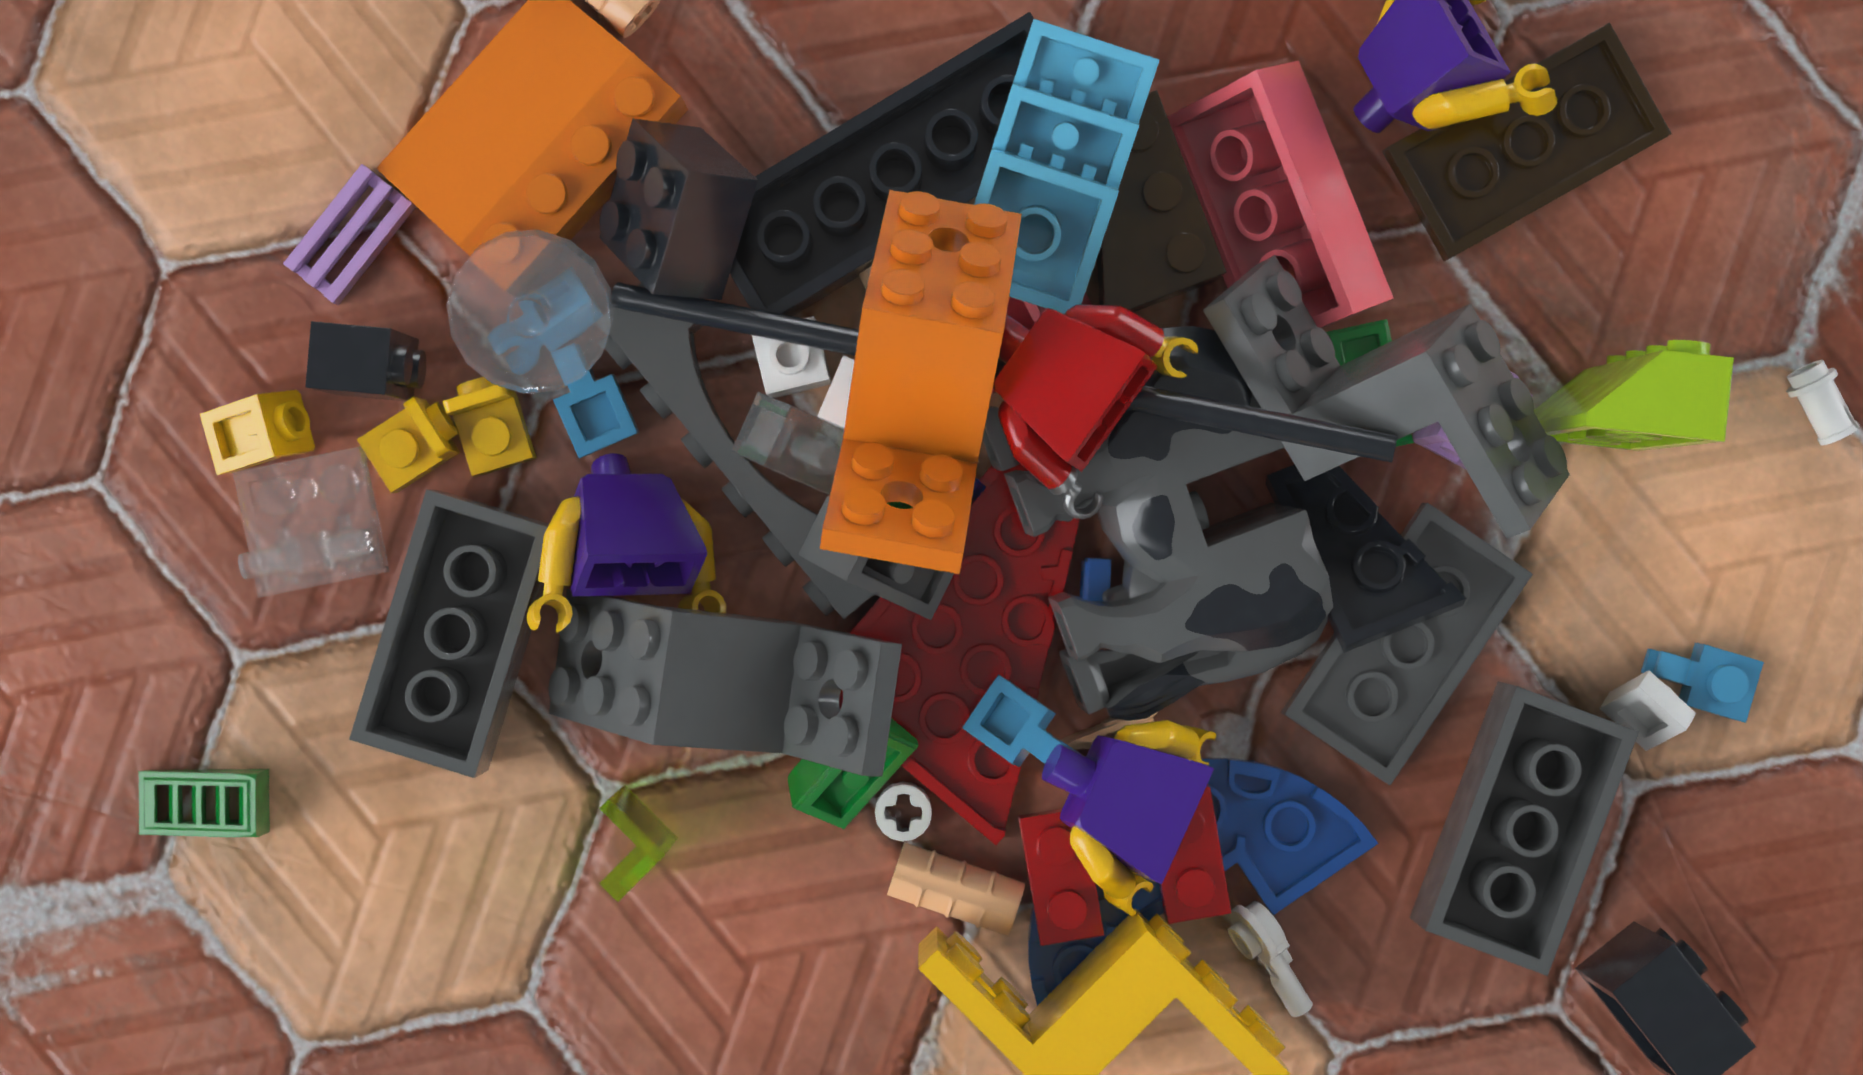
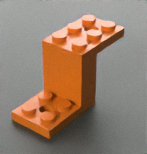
M889 190L862 306L844 435L823 524L820 549L949 573H960L977 464L1004 333L1022 214L1004 211L1000 207L991 204L971 205L938 199L925 192L914 191L905 193ZM902 502L913 508L899 509L887 503Z

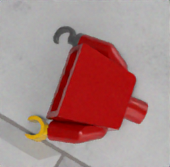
M1075 305L1064 314L1048 308L1041 314L1031 330L1006 314L998 358L1006 365L993 384V389L1003 399L999 406L998 418L1014 458L1054 495L1064 493V509L1068 515L1076 519H1086L1098 512L1103 501L1102 494L1095 492L1090 505L1081 509L1074 508V501L1082 490V486L1076 481L1078 476L1077 470L1083 472L1155 370L1169 377L1184 378L1187 376L1184 372L1175 370L1170 363L1169 357L1174 347L1179 346L1189 353L1198 354L1197 344L1193 340L1176 336L1164 337V332L1161 328L1122 306Z

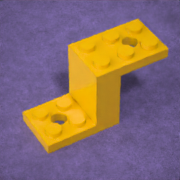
M1139 911L1134 917L1128 915L1030 1014L1025 1010L1028 1006L1026 1000L1006 979L1000 977L993 983L984 974L983 968L979 965V962L982 960L981 955L958 932L955 931L948 938L936 926L919 943L918 969L1024 1075H1098L1175 998L1253 1075H1290V1072L1279 1057V1054L1286 1047L1274 1035L1276 1032L1250 1005H1247L1239 1012L1234 1007L1239 1000L1229 990L1230 986L1204 959H1201L1193 966L1186 959L1191 952L1183 944L1184 940L1157 913L1149 921Z

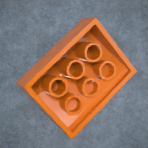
M527 0L376 169L503 287L520 297L611 196L617 176L616 160L618 150L621 144L627 140L632 118L676 124L688 111V108L681 95L572 1Z

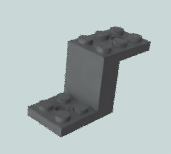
M1275 255L1255 265L1203 309L1261 409L1397 435V440L1439 422L1507 539L1531 530L1570 475L1567 470V460L1563 448L1553 436L1546 434L1534 413V403L1530 391L1523 381L1513 377L1500 354V343L1494 329L1485 320H1480L1471 303L1341 366L1335 358V350L1330 337L1322 328L1317 327L1302 302V294L1297 281L1289 272L1282 268ZM1281 441L1304 481L1360 457Z
M567 589L566 599L572 606L573 615L570 623L563 630L559 631L560 640L556 667L550 677L548 688L551 700L550 715L651 745L783 753L861 776L883 777L902 644L782 619L656 606L614 596L573 597L571 589ZM841 690H842V691H843V703H842V707H841V710H840V708H839V697H840V693H841Z

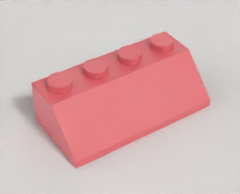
M1299 60L1255 70L1167 117L1227 273L1223 275L1227 288L1255 265L1275 255L1282 268L1289 272L1297 281L1302 294V302L1317 327L1324 328L1394 299Z

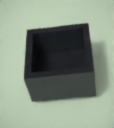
M632 118L627 140L621 144L618 150L616 160L617 176L610 201L603 206L601 211V233L599 238L652 294L722 300L758 179L701 127Z
M1633 921L1575 968L1651 1065L1664 1075H1722L1756 1048L1755 1044L1741 1028L1749 1022L1744 1012L1724 991L1721 990L1716 994L1701 978L1708 971V968L1697 953L1682 939L1676 943L1661 928L1653 932Z

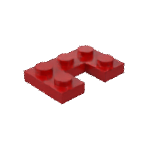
M1208 784L1163 883L1159 884L1165 920L1168 924L1232 913L1211 789ZM1062 808L1018 816L1041 946L1104 935L1096 883L1092 881L1070 845L1072 828L1060 820Z

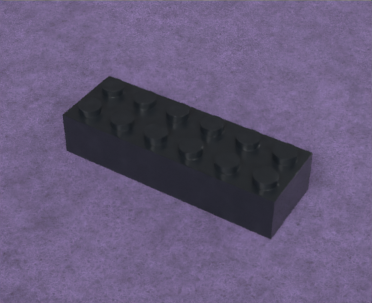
M1031 12L1026 13L755 176L758 179V183L730 271L731 277L750 308L794 316L856 279L862 271L871 267L889 190L905 193L914 191L925 192L938 199L974 205L1034 19Z

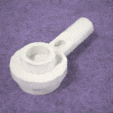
M1253 901L1247 907L1237 905L1231 910L1232 913L1229 914L1233 924L1228 928L1231 940L1246 958L1252 960L1258 956L1270 974L1272 986L1292 1017H1299L1311 1009L1313 1003L1289 965L1293 961L1287 950L1290 945L1280 924L1271 912L1258 901Z

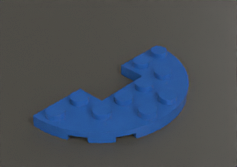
M1201 758L1202 761L1209 762V766L1214 768L1208 785L1211 789L1224 871L1237 863L1272 915H1275L1379 844L1366 826L1345 805L1325 790L1296 774L1251 760ZM1146 879L1153 884L1154 888L1151 893L1142 888L1139 889L1132 898V908H1136L1149 921L1156 913L1159 915L1163 914L1164 909L1159 883ZM1097 884L1096 889L1104 930L1103 936L1041 946L1034 907L1032 906L1028 932V963L1037 1006L1129 915L1107 902L1104 897V890Z

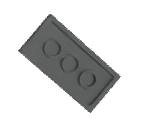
M1421 503L1401 533V536L1405 540L1409 538L1426 555L1424 560L1447 584L1451 581L1467 598L1464 605L1345 653L1334 633L1281 711L1282 714L1388 785H1391L1533 575L1429 503Z

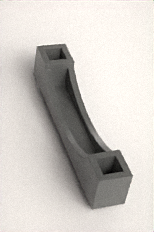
M613 307L600 316L597 320L607 331V334L599 340L602 346L623 370L633 363L649 382L640 389L644 397L663 419L674 413L689 431L681 438L683 444L704 468L708 467L712 462L719 467L729 480L721 488L722 491L745 518L755 511L770 531L762 539L779 561L787 567L795 560L811 580L802 588L822 613L828 616L836 610L845 619L873 596V593L841 579L798 555L818 514L794 501L769 481L744 455L719 418L707 392L696 354L694 333L701 329L703 325Z

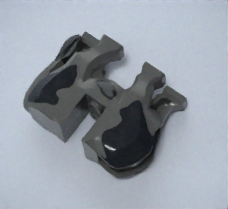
M1196 326L1159 327L1163 330L1164 337L1176 336L1193 340L1197 344L1198 354L1189 353L1179 346L1174 347L1170 353V363L1175 370L1182 371L1187 376L1184 378L1169 377L1155 370L1144 386L1261 409L1215 330ZM990 406L982 440L993 468L1004 471L1020 463L1014 458L998 418L999 408ZM1126 410L1083 472L1077 470L1078 476L1076 481L1082 486V490L1074 501V508H1085L1093 501L1095 492L1102 494V506L1098 510L1101 528L1125 560L1122 584L1104 591L1102 594L1103 601H1088L1066 592L1048 597L1066 649L1059 651L1063 667L1078 707L1088 715L1106 708L1108 715L1113 719L1126 721L1145 719L1174 703L1198 686L1229 682L1266 672L1301 655L1319 639L1328 622V614L1333 608L1329 575L1314 542L1307 511L1295 507L1268 503L1209 526L1208 515L1202 499L1196 491L1188 492L1186 484L1282 449L1284 445L1280 440ZM1014 470L1004 473L1026 534L1035 537L1048 531L1056 520L1070 522L1074 518L1068 515L1064 509V493L1054 495L1029 471Z

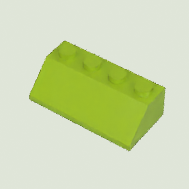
M1668 340L1667 346L1649 345L1646 346V351L1630 350L1626 351L1625 356L1609 355L1607 356L1606 364L1584 369L1534 409V413L1546 434L1553 436L1561 443L1643 451L1725 442L1734 358L1710 355V343L1692 340Z

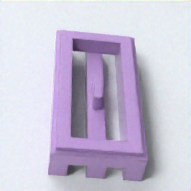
M361 164L283 264L301 276L313 288L320 291L332 303L339 305L416 208V205L368 167ZM371 186L374 190L312 268L307 265L366 189ZM386 199L389 200L394 206L335 281L330 283L325 279L326 275L354 242Z

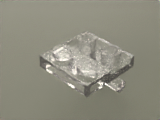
M354 447L233 472L249 550L247 553L239 554L238 565L243 579L254 578L258 598L390 572L367 458L362 447Z

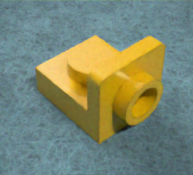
M493 376L480 377L457 385L458 396L442 401L446 414L452 415L472 477L485 475L537 458L513 385L504 382L495 384Z
M298 390L255 394L200 414L217 475L235 473L277 458L304 454L315 449L310 430L309 416Z
M414 396L403 403L405 409L356 439L391 493L400 492L460 453L451 439L459 434L457 428L439 402H435L430 406L426 399Z

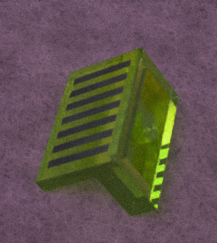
M626 785L620 788L599 808L635 844L599 883L617 902L666 855L678 839Z

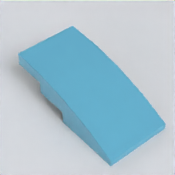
M1033 19L974 205L991 204L1000 207L1004 211L1022 214L1009 297L1043 308H1050L1062 314L1073 306L1082 304L1119 193L1118 188L1139 128V121L1160 61L1159 59Z

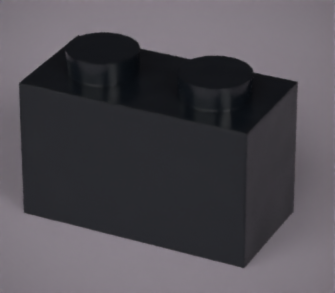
M311 321L305 388L341 396L407 401L414 397L415 388L421 389L424 385L426 353L423 350H418L419 339L391 328Z

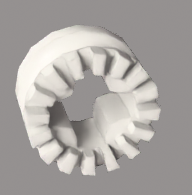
M904 781L892 783L883 789L877 798L875 808L876 822L882 833L889 838L902 842L914 840L922 835L930 825L932 816L930 798L924 789L915 783ZM897 795H910L911 805L922 808L921 817L911 818L910 828L902 829L897 827L896 818L885 815L886 806L896 805Z

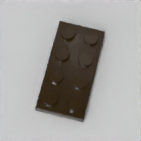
M1610 23L1537 63L1548 71L1550 84L1534 88L1530 92L1539 91L1543 88H1552L1555 90L1557 105L1547 114L1539 116L1529 115L1523 111L1519 102L1510 104L1508 112L1477 118L1430 131L1419 129L1382 151L1444 262L1672 134ZM1515 76L1506 80V85L1514 83Z

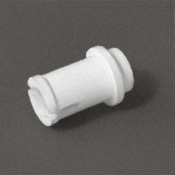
M1824 360L1809 363L1787 376L1791 384L1787 393L1791 398H1798L1818 436L1817 440L1820 445L1839 441L1851 435L1860 427L1858 422L1854 420L1834 381V378L1838 376L1837 370L1835 368L1828 369Z

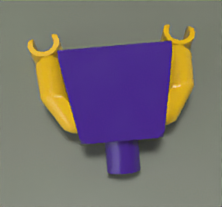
M1386 0L1376 27L1361 45L1358 59L1373 87L1359 100L1353 110L1358 120L1374 133H1381L1394 119L1430 131L1477 118L1508 112L1510 104L1519 102L1523 111L1529 115H1545L1555 108L1557 97L1555 90L1552 88H1543L1539 91L1530 92L1534 88L1550 84L1548 71L1538 64L1524 66L1516 74L1514 83L1506 85L1503 79L1511 71L1472 5H1478L1486 0Z
M610 453L597 458L591 465L592 474H587L580 478L574 497L565 499L560 503L544 533L538 581L544 583L543 596L534 601L528 608L526 618L530 629H538L541 620L540 610L542 605L545 604L554 607L558 613L556 633L563 630L570 623L573 615L572 606L562 596L564 586L571 587L573 597L690 594L680 601L678 608L698 610L700 602L704 606L705 611L726 613L724 598L718 592L711 590L710 581L716 580L713 535L709 522L683 498H680L671 478L663 474H632L628 460L622 454Z
M1169 720L1123 726L1114 738L1098 735L1093 741L1087 756L1058 744L1046 760L1042 779L1069 793L1061 810L1060 820L1072 828L1070 845L1092 881L1104 890V897L1107 902L1130 916L1134 917L1138 912L1132 908L1134 894L1141 888L1151 893L1154 888L1153 884L1146 879L1162 884L1213 773L1214 768L1209 766V762L1202 761L1200 750L1206 739L1216 740L1215 732L1188 725H1180Z

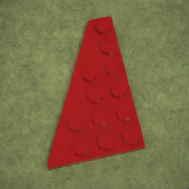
M1021 464L1004 471L994 469L991 465L974 485L960 573H954L931 620L880 597L850 632V634L902 644L891 718L915 737L919 746L901 766L996 846L1005 836V828L1021 766L1018 767L1011 764L962 727L998 674L1038 700L1039 688L1056 622L1048 597L1064 592L1080 519L1073 518L1070 522L1056 520L1048 531L1033 537L1026 534L1004 473L1014 470L1028 471ZM841 690L840 697H839V708H840V710H841L842 703H843V691H842V690Z

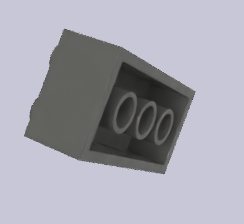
M426 489L349 740L472 778L489 770L532 631L527 623L526 614L529 606L543 596L544 583L538 581L543 537L549 525L548 523L445 491Z
M1498 681L1409 918L1425 931L1548 976L1639 731L1524 688Z

